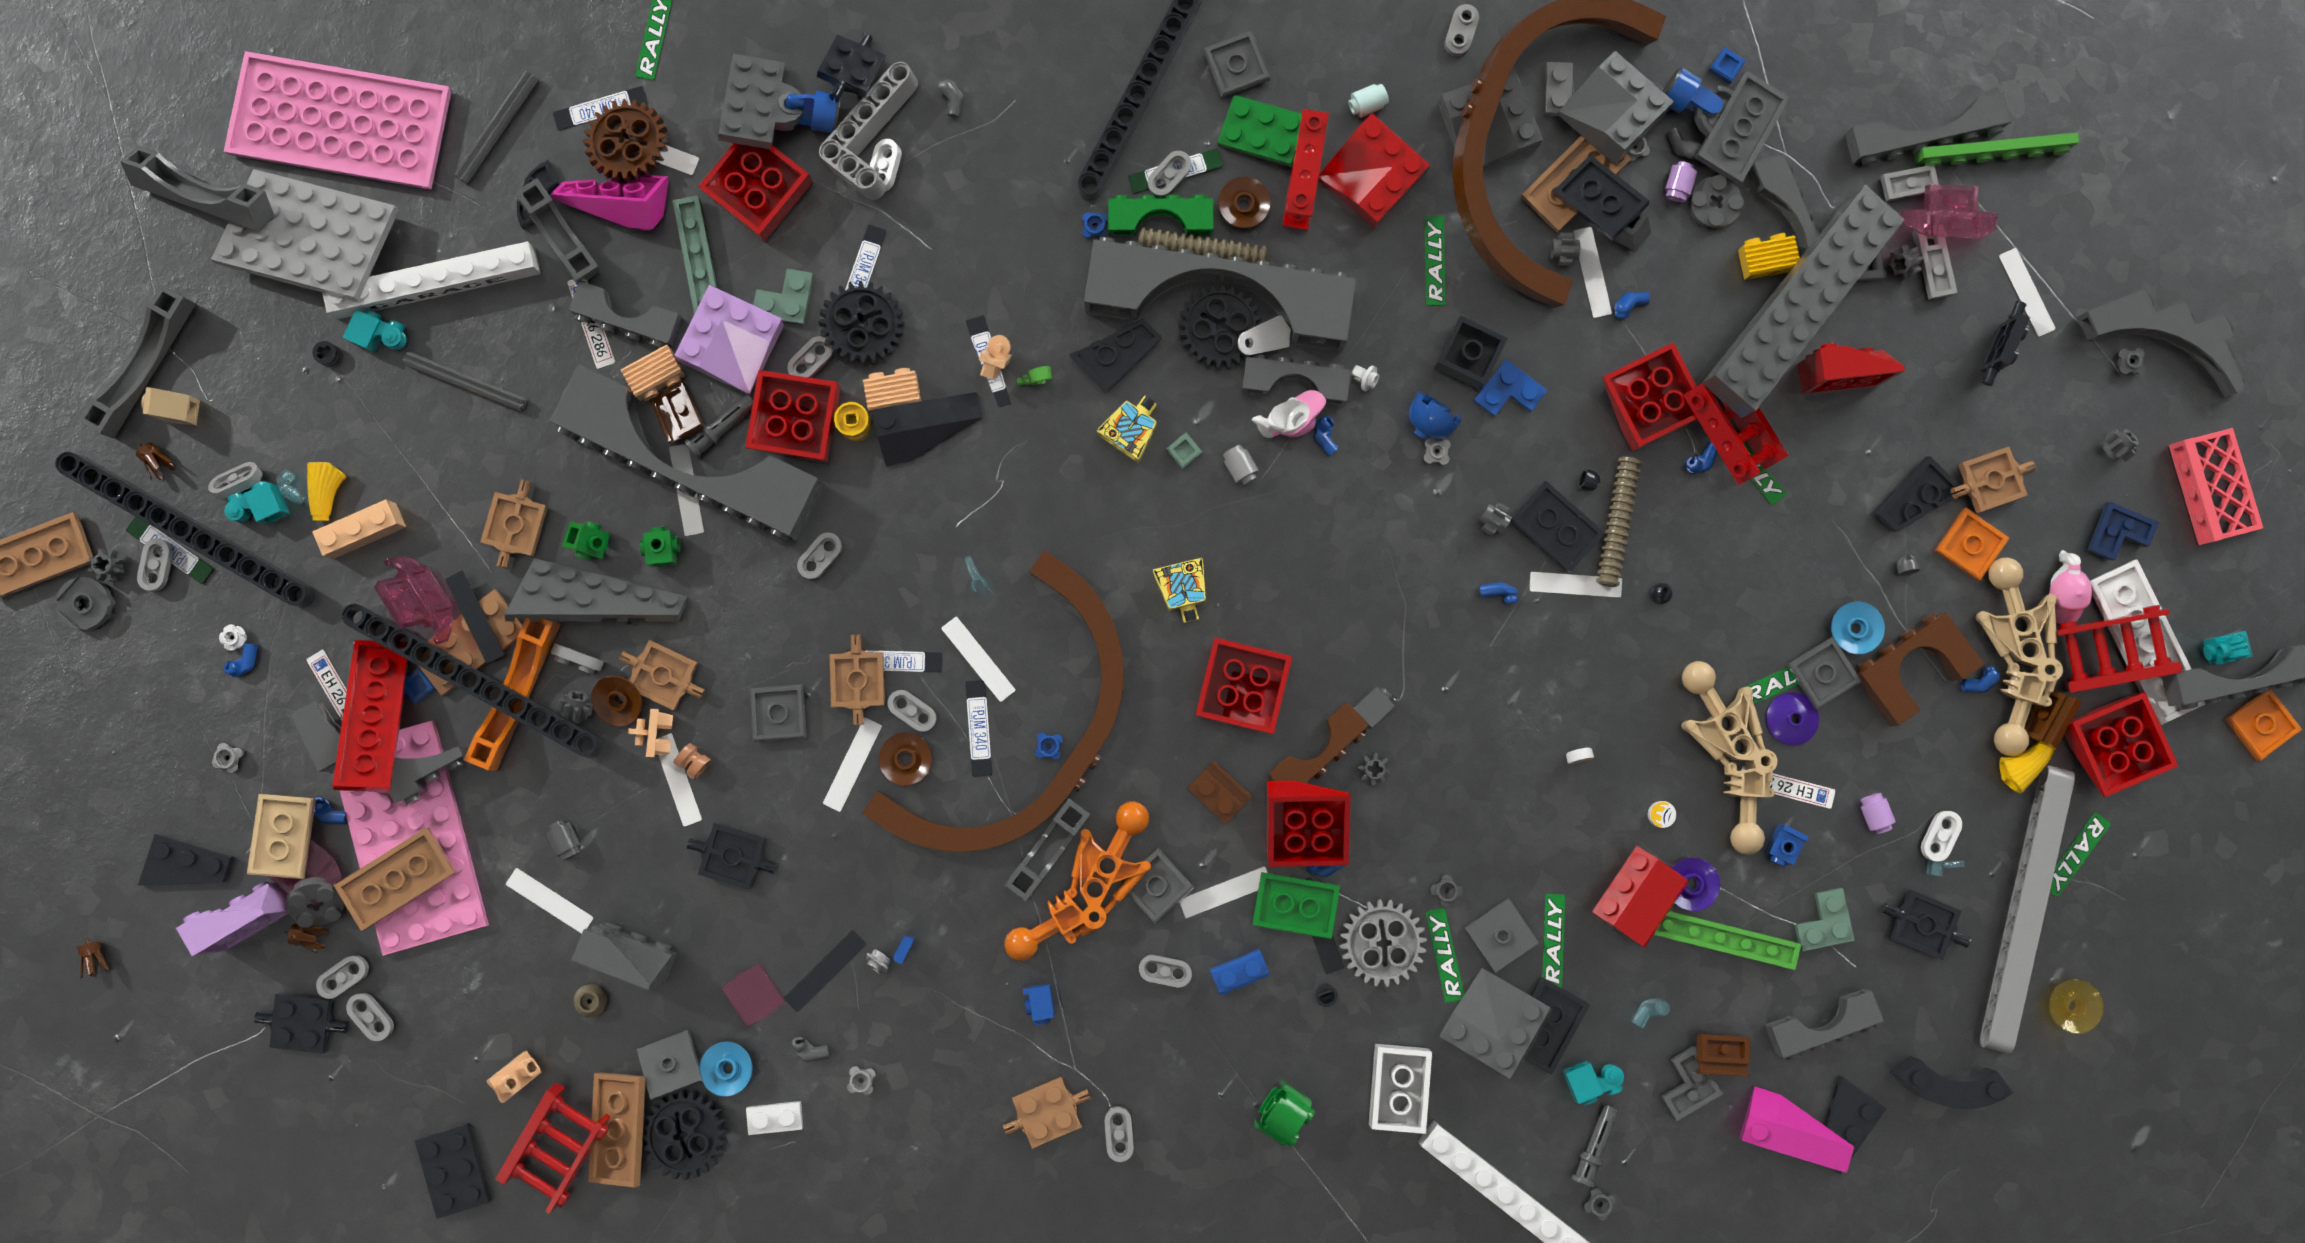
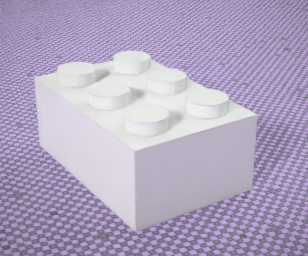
M1375 1044L1369 1126L1371 1129L1426 1134L1432 1051L1430 1049Z

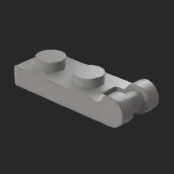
M1933 225L1930 229L1925 230L1923 227L1914 229L1912 232L1913 241L1918 247L1921 257H1924L1920 264L1928 300L1957 294L1942 225ZM1932 239L1935 245L1928 246L1927 240Z

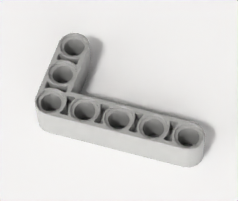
M896 62L889 67L868 91L866 97L859 101L822 143L819 149L820 157L831 171L870 200L881 198L885 193L886 186L877 172L861 160L858 155L918 87L917 78L910 67L904 62Z

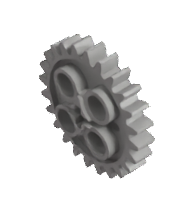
M1377 899L1376 907H1373L1368 901L1367 910L1364 911L1358 906V916L1349 914L1353 921L1352 924L1343 923L1344 927L1348 929V933H1340V936L1346 939V943L1340 944L1339 947L1347 949L1348 952L1344 953L1342 958L1351 959L1347 968H1357L1354 976L1358 977L1364 973L1363 982L1365 983L1372 977L1374 986H1378L1380 980H1383L1384 985L1389 987L1390 979H1393L1398 985L1400 983L1399 976L1402 975L1407 980L1409 979L1407 973L1409 969L1417 972L1416 967L1413 965L1414 962L1423 963V960L1418 957V953L1426 952V949L1420 947V943L1427 941V939L1419 937V933L1425 929L1424 927L1415 926L1420 920L1418 917L1409 918L1412 913L1411 909L1406 910L1404 913L1402 912L1403 904L1401 903L1394 909L1392 900H1388L1386 906H1383L1381 899ZM1380 919L1384 921V938L1390 941L1389 944L1385 945L1386 967L1382 965V948L1376 945L1377 941H1381ZM1393 921H1399L1402 926L1401 932L1396 936H1392L1388 931V927ZM1367 923H1372L1375 926V934L1370 938H1365L1362 935V927ZM1395 948H1402L1404 951V958L1400 962H1393L1391 960V952ZM1369 950H1375L1378 955L1377 961L1371 965L1366 964L1364 961L1365 953Z

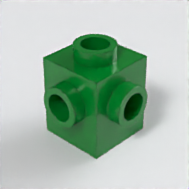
M586 521L585 525L570 522L562 547L576 551L575 557L588 561L591 560V557L602 559L604 552L608 548L610 534L600 531L601 525Z
M666 527L650 528V532L643 533V540L640 541L641 555L645 556L646 565L650 567L677 565V552H680L678 536H675V533L667 530Z

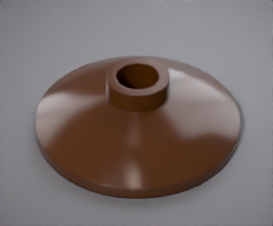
M1237 177L1230 180L1222 188L1218 200L1219 210L1222 217L1230 225L1237 228H1251L1257 226L1266 218L1270 209V195L1260 181L1251 177ZM1242 201H1246L1249 204V207L1246 209L1240 208L1239 203Z
M611 675L602 678L593 687L591 693L593 709L598 717L607 724L618 727L626 726L634 722L640 715L642 699L638 689L628 679Z
M903 732L891 736L884 742L879 752V766L883 775L897 785L907 786L918 783L928 774L932 764V754L928 744L920 736L913 733ZM903 755H910L911 762L909 764L902 762Z

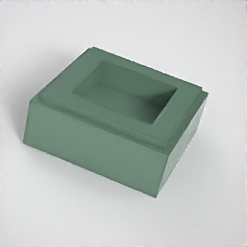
M1187 432L1166 448V451L1182 470L1203 454L1202 450Z

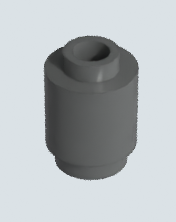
M560 820L548 826L549 832L545 833V836L555 856H559L561 862L581 852L579 848L581 844L570 822L564 824L563 820Z

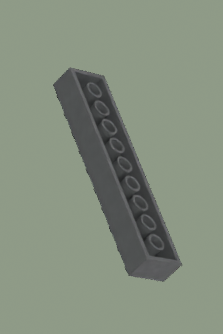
M1866 185L1851 194L1702 383L1741 418L1756 411L1905 219Z

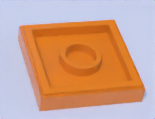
M1964 508L1934 552L1976 581H1981L2009 540V537L1968 508Z
M2270 687V691L2257 693L2224 718L2256 761L2263 760L2302 730Z

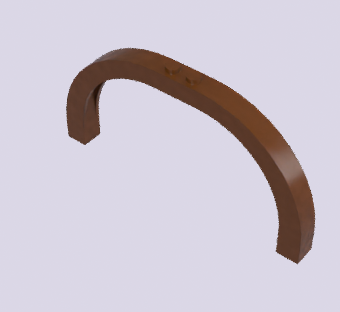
M1557 0L1527 15L1510 28L1493 47L1484 62L1479 76L1471 85L1470 92L1472 95L1470 101L1465 104L1461 116L1464 118L1456 140L1453 158V185L1457 209L1463 227L1479 256L1497 276L1515 290L1552 308L1565 305L1573 280L1546 269L1526 257L1511 243L1498 225L1488 202L1484 185L1483 156L1486 139L1512 67L1525 48L1545 31L1570 24H1589L1611 29L1644 45L1658 40L1666 15L1633 0Z
M1044 550L1029 572L1032 576L1059 593L1079 612L1093 635L1100 657V696L1090 726L1047 789L1024 810L998 823L972 828L937 824L915 815L881 791H877L862 814L897 837L926 848L954 852L984 850L1006 844L1031 832L1051 817L1073 790L1077 792L1086 781L1083 775L1087 769L1091 768L1093 770L1102 758L1098 753L1109 737L1117 719L1124 685V666L1118 634L1111 616L1092 587L1079 574Z

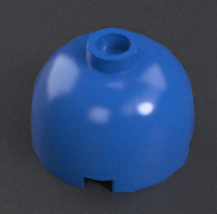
M1421 391L1417 393L1409 408L1410 422L1416 427L1414 433L1424 440H1428L1429 437L1438 440L1450 436L1456 430L1462 418L1458 414L1455 416L1449 413L1450 408L1428 394L1424 396Z

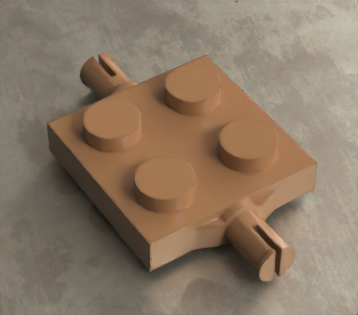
M2009 446L1962 462L1958 466L1964 479V484L1951 488V493L1961 491L1953 494L1952 497L1957 499L1968 494L1976 513L2028 496L2023 484V475L2036 471V466L2026 469V467L2035 463L2029 461L2019 465L2014 459Z
M520 480L517 495H505L495 492L480 543L494 546L500 550L496 564L498 567L507 569L511 554L521 553L534 557L548 506L533 502L527 498L532 483Z
M850 635L851 651L843 654H829L831 707L853 709V725H858V718L859 725H864L863 709L870 706H885L884 653L863 651L861 645L862 635Z
M649 640L644 651L638 657L623 651L621 655L630 659V661L623 657L619 658L620 662L633 667L632 676L629 681L635 685L640 695L676 711L681 698L686 693L699 699L703 695L694 690L705 693V689L692 684V676L698 666V662Z
M1059 1077L1013 1097L1012 1100L1017 1110V1120L1003 1125L1004 1130L1014 1126V1128L1005 1131L1006 1135L1008 1136L1022 1129L1027 1135L1031 1147L1035 1148L1081 1128L1082 1125L1077 1115V1105L1091 1100L1090 1095L1080 1099V1097L1089 1094L1088 1090L1086 1089L1072 1095L1067 1090L1063 1078Z

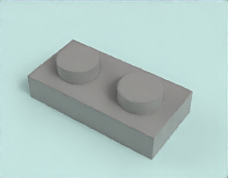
M1546 63L1544 115L1559 116L1557 114L1558 111L1572 97L1573 63Z
M1934 165L1883 174L1880 177L1886 202L1935 193L1940 190Z

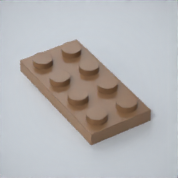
M1581 135L1520 197L1558 233L1577 213L1554 196V190L1589 155L1593 156L1617 175L1632 159L1628 154L1615 165Z
M71 512L0 540V598L91 564L89 558L93 557L78 513Z
M494 589L478 602L502 651H504L517 641L523 623L519 618H515V621H505L504 614L509 605L499 591ZM462 614L427 640L428 643L477 670L487 664ZM430 649L423 652V662H426L430 659ZM453 662L445 666L446 675L453 672ZM420 667L441 696H446L456 688L453 684Z
M426 827L333 886L360 930L365 931L457 872L431 829Z
M604 1072L594 1073L592 1120L597 1123L606 1114L611 1116L606 1124L609 1127L607 1134L600 1142L597 1140L590 1152L588 1182L625 1187L640 1186L646 1076Z

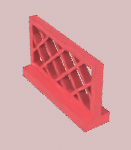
M2233 428L2168 445L2198 545L2263 529ZM2221 436L2226 437L2228 444L2226 452L2216 446ZM2199 442L2207 447L2204 457L2199 456L2195 443ZM2213 452L2222 457L2218 467L2209 462ZM2228 461L2234 465L2236 470L2233 477L2224 471ZM2205 467L2215 473L2211 483L2206 480L2204 474ZM2220 477L2230 482L2226 492L2216 487ZM2235 487L2242 490L2243 498L2241 502L2231 496ZM2213 492L2223 498L2218 508L2214 506L2211 496ZM2228 502L2238 508L2234 517L2224 512ZM2243 511L2250 516L2252 526L2247 527L2239 522ZM2220 518L2230 523L2227 532L2223 534L2219 524Z

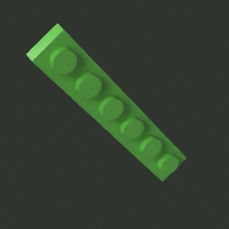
M2078 133L1925 147L1914 155L1915 165L1925 164V166L1934 165L1936 167L1941 165L1942 162H1951V165L1966 163L1967 160L1976 159V162L1981 163L1990 161L1993 157L2011 160L2024 154H2028V157L2032 158L2042 156L2044 152L2062 155L2069 153L2070 149L2079 143Z
M1671 911L1668 912L1654 933L1656 936L1796 970L1801 948L1800 943Z

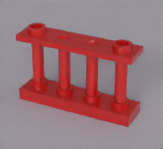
M1308 109L1302 110L1282 228L1308 232L1310 217H1312L1329 113Z
M1703 383L1683 395L1738 486L1761 473L1757 467L1758 464H1761L1765 470L1789 456L1759 407L1756 411L1743 418L1724 402L1723 404L1727 410L1723 411L1715 399L1717 396ZM1732 418L1741 431L1738 434L1729 421ZM1745 441H1747L1755 455L1750 456L1743 444Z
M2160 605L2143 607V613L2080 625H2077L2076 621L2060 623V628L2056 629V635H2065L2073 675H2070L2071 680L2064 681L2066 692L2073 693L2181 673V663L2179 661H2171V657L2167 656L2159 616L2169 615V609H2160ZM2148 619L2156 656L2154 665L2143 666V662H2139L2131 622ZM2120 624L2128 661L2126 670L2115 671V667L2112 668L2103 627ZM2092 629L2101 670H2098L2099 675L2088 677L2087 673H2084L2076 632Z
M557 1082L546 1090L495 1180L503 1185L512 1178H519L552 1199L545 1210L549 1214L556 1207L562 1208L570 1197V1193L567 1192L597 1140L600 1142L607 1134L609 1127L606 1124L611 1116L606 1114L596 1123L564 1103L561 1095L565 1087ZM557 1111L591 1132L585 1144L579 1143L551 1125V1121L548 1120L551 1112L555 1113ZM544 1133L576 1153L578 1156L572 1166L569 1167L537 1146L538 1143L535 1142L538 1135ZM532 1156L564 1176L565 1178L559 1188L556 1189L524 1168L525 1165L522 1164L525 1157Z

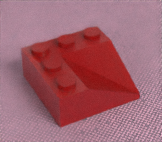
M1371 113L1322 170L1318 180L1375 230L1425 176L1430 164Z
M733 143L699 184L698 188L745 228L765 242L812 185L813 181L805 170L773 145L771 149Z
M1674 342L1602 377L1619 426L1632 452L1698 420L1683 396L1695 388L1696 384Z
M1837 343L1821 345V349L1813 350V354L1806 355V359L1798 363L1802 395L1879 386L1905 371L1904 365L1884 350L1874 351L1873 347L1856 349L1850 346H1838Z
M758 370L745 448L802 461L828 464L835 427L834 416L838 409L841 392L840 385L834 381Z
M1214 637L1195 716L1274 734L1292 656Z
M2146 692L2129 694L2073 718L2064 734L2071 750L2103 797L2178 767V763Z
M1267 781L1266 851L1268 867L1349 865L1350 793L1298 781Z

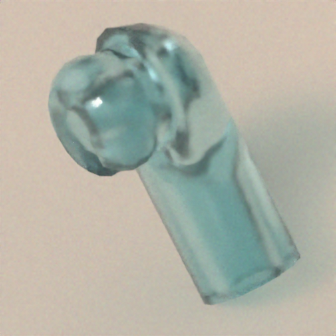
M284 469L276 477L279 491L283 496L300 506L307 498V495L296 489L291 483L295 479V474L288 469Z
M1661 998L1644 1000L1631 1022L1643 1028L1649 1016H1666L1670 1011V1005Z

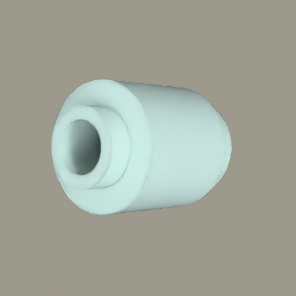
M1372 84L1351 93V100H1348L1352 114H1357L1360 118L1383 109L1384 105L1389 103L1388 94L1382 84L1377 86Z

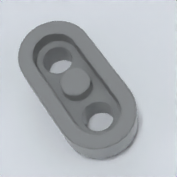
M1461 5L1453 14L1444 42L1445 49L1451 56H1463L1471 46L1479 21V13L1472 5ZM1468 14L1471 17V19L1464 20L1462 18V15ZM1461 38L1463 43L1457 44L1454 39Z
M1173 151L1152 172L1148 179V189L1153 196L1164 198L1170 195L1189 174L1191 159L1188 154L1183 151ZM1176 162H1181L1183 164V168L1180 170H1176L1173 167V164ZM1164 181L1166 186L1163 189H1159L1156 187V183Z
M816 336L812 338L790 359L787 366L788 373L790 375L812 378L831 360L833 345L825 346L824 343L827 339L825 337ZM819 347L825 348L823 355L816 354ZM801 365H805L806 371L802 374L798 373V368Z
M254 462L244 463L213 478L209 483L208 490L218 500L227 499L230 495L240 493L259 483L262 478V471Z
M833 533L821 534L799 558L797 563L799 573L806 579L814 580L819 578L841 554L843 546L840 538ZM828 542L834 544L832 551L825 550V545ZM810 562L816 563L814 571H809L807 568Z
M155 538L145 543L137 573V582L144 590L155 592L166 586L173 558V548L169 542ZM159 548L163 549L161 557H158L156 553ZM154 574H156L158 577L155 583L152 582V576Z
M554 643L551 654L555 655V661L569 665L570 661L580 664L579 670L593 675L595 670L601 671L604 664L602 660Z
M897 690L890 695L888 699L889 710L905 723L921 732L929 731L935 726L937 722L935 711L917 697L905 690ZM900 699H905L907 702L906 707L900 709L897 705ZM921 714L928 715V721L924 724L919 721Z
M1151 954L1145 956L1139 964L1141 977L1152 983L1180 988L1186 986L1192 977L1190 966L1185 961ZM1155 963L1157 971L1150 973L1147 970L1148 964ZM1180 968L1183 970L1184 973L1181 978L1174 977L1173 971Z
M358 955L344 958L319 976L316 982L317 992L326 999L339 997L367 976L369 971L367 961ZM354 964L359 967L357 974L352 971ZM331 980H335L337 983L335 989L330 987Z
M360 993L348 1000L346 1005L347 1014L368 1039L381 1041L387 1039L392 1034L394 1029L393 1021L373 996L367 993ZM361 1002H365L367 1005L365 1011L360 1009ZM378 1022L384 1025L382 1032L377 1029Z
M1115 1106L1107 1111L1104 1120L1107 1153L1112 1160L1124 1162L1132 1156L1134 1150L1132 1120L1126 1108ZM1114 1116H1122L1123 1122L1115 1124L1113 1122ZM1118 1142L1125 1144L1123 1151L1116 1150L1115 1145Z

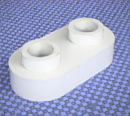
M883 139L876 144L870 166L881 179L886 176L883 181L886 186L885 191H888L895 182L902 155L899 145L891 139ZM892 152L891 157L887 158V155Z
M1941 811L1934 816L1921 844V852L1926 859L1939 862L1945 860L1950 855L1962 829V820L1957 813ZM1945 819L1949 823L1947 829L1942 827V822ZM1933 843H1935L1938 847L1935 853L1931 851V845Z

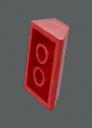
M1636 846L1592 913L1605 924L1645 948L1689 881L1660 859Z

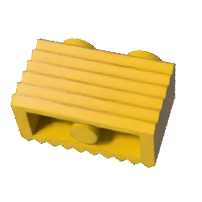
M1785 233L1770 236L1768 241L1761 242L1760 238L1745 241V245L1738 250L1744 280L1790 272L1800 259L1797 242L1795 241L1796 237H1786Z

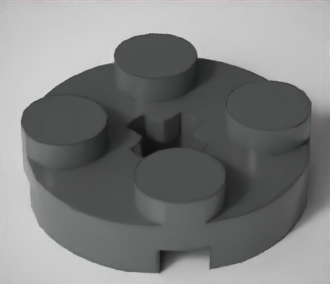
M1716 175L1703 179L1694 187L1690 195L1689 212L1700 226L1722 229L1729 226L1739 216L1744 199L1735 183L1722 175ZM1710 197L1719 198L1722 207L1720 209L1717 206L1712 208L1710 206L1712 202Z
M83 577L67 581L60 588L56 597V601H58V609H56L58 617L65 625L74 629L91 631L98 628L107 621L112 609L115 607V599L111 596L108 587L101 581L93 578ZM81 598L89 599L90 605L87 609H80L82 605L80 602Z
M311 877L303 879L294 885V889L287 896V911L300 927L321 926L335 922L341 917L344 902L335 887L325 882L324 878ZM316 899L317 902L322 903L314 905L311 904V900Z

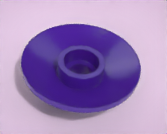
M1786 693L1778 696L1770 703L1766 712V725L1772 737L1778 742L1785 745H1800L1809 741L1816 733L1819 725V714L1806 696L1798 693ZM1793 714H1797L1799 717L1797 724L1791 721Z
M1691 857L1678 861L1672 867L1673 870L1687 880L1693 879L1695 881V886L1692 889H1689L1686 885L1675 902L1677 906L1689 911H1700L1714 903L1720 891V878L1716 869L1709 862Z

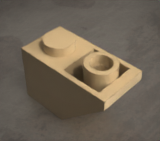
M146 387V393L141 401L143 414L167 423L197 426L199 399L186 394Z

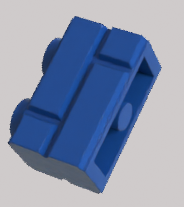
M1259 949L1210 968L1220 996L1231 992L1232 989L1236 990L1270 976Z

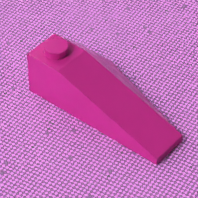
M640 175V181L635 178V180H631L629 183L626 181L616 182L613 177L610 181L596 184L594 179L562 182L553 191L551 198L552 200L628 228H640V230L647 231L653 229L664 216L669 179L668 176Z
M1754 1086L1739 1137L1742 1141L1847 1173L1854 1146L1782 1095Z

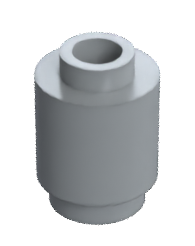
M1237 445L1223 454L1225 458L1224 463L1236 484L1242 482L1244 486L1257 479L1255 474L1259 470L1248 450L1243 449L1242 445Z

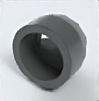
M1907 555V559L1905 556H1901L1897 561V570L1900 576L1920 571L1919 563L1912 555Z

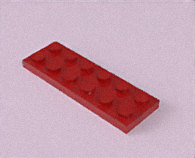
M354 640L332 784L334 790L391 792L409 660L375 641ZM399 642V648H405L408 642Z

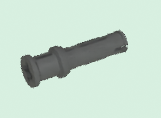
M748 394L745 395L743 399L712 424L704 425L705 427L690 440L685 439L684 442L696 457L700 459L704 451L713 444H719V438L751 413L753 400Z
M1605 1104L1603 1105L1587 1150L1580 1154V1164L1576 1174H1572L1571 1179L1589 1187H1595L1593 1181L1599 1167L1603 1166V1159L1601 1157L1611 1135L1617 1115L1620 1112L1619 1110ZM1605 1121H1607L1601 1140L1599 1143H1597L1601 1131L1603 1129ZM1595 1147H1597L1595 1155H1592ZM1588 1165H1590L1587 1176H1584Z

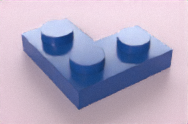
M1505 359L1473 402L1493 417H1495L1509 397L1531 412L1547 392V389Z

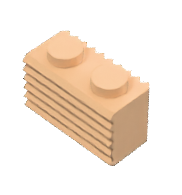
M668 345L621 369L633 394L640 401H649L652 397H657L659 390L665 387L670 388L682 381L681 378L686 376L680 363L674 356L675 354Z
M900 368L895 370L893 375L884 376L883 372L868 375L869 379L863 380L869 413L872 414L871 411L896 405L920 402L921 396L916 372L910 371V368Z

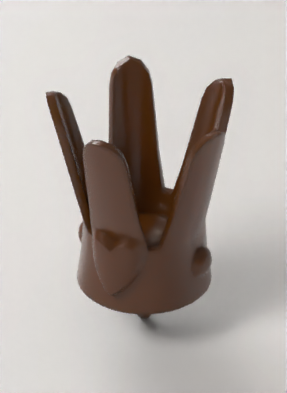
M154 443L139 444L141 447L136 451V456L144 463L150 480H152V476L147 465L159 480L163 479V474L155 459L170 470L175 469L174 465L171 464L173 462L161 454V451Z
M293 924L289 932L285 931L284 933L288 934V944L300 945L317 954L318 952L310 947L322 950L325 949V946L317 942V938L313 935H326L329 931L321 929L324 926L303 928L298 924Z
M86 936V944L77 947L78 954L81 957L80 979L83 978V962L85 963L87 974L91 977L95 976L94 955L102 968L107 972L110 971L101 953L99 941L89 943Z

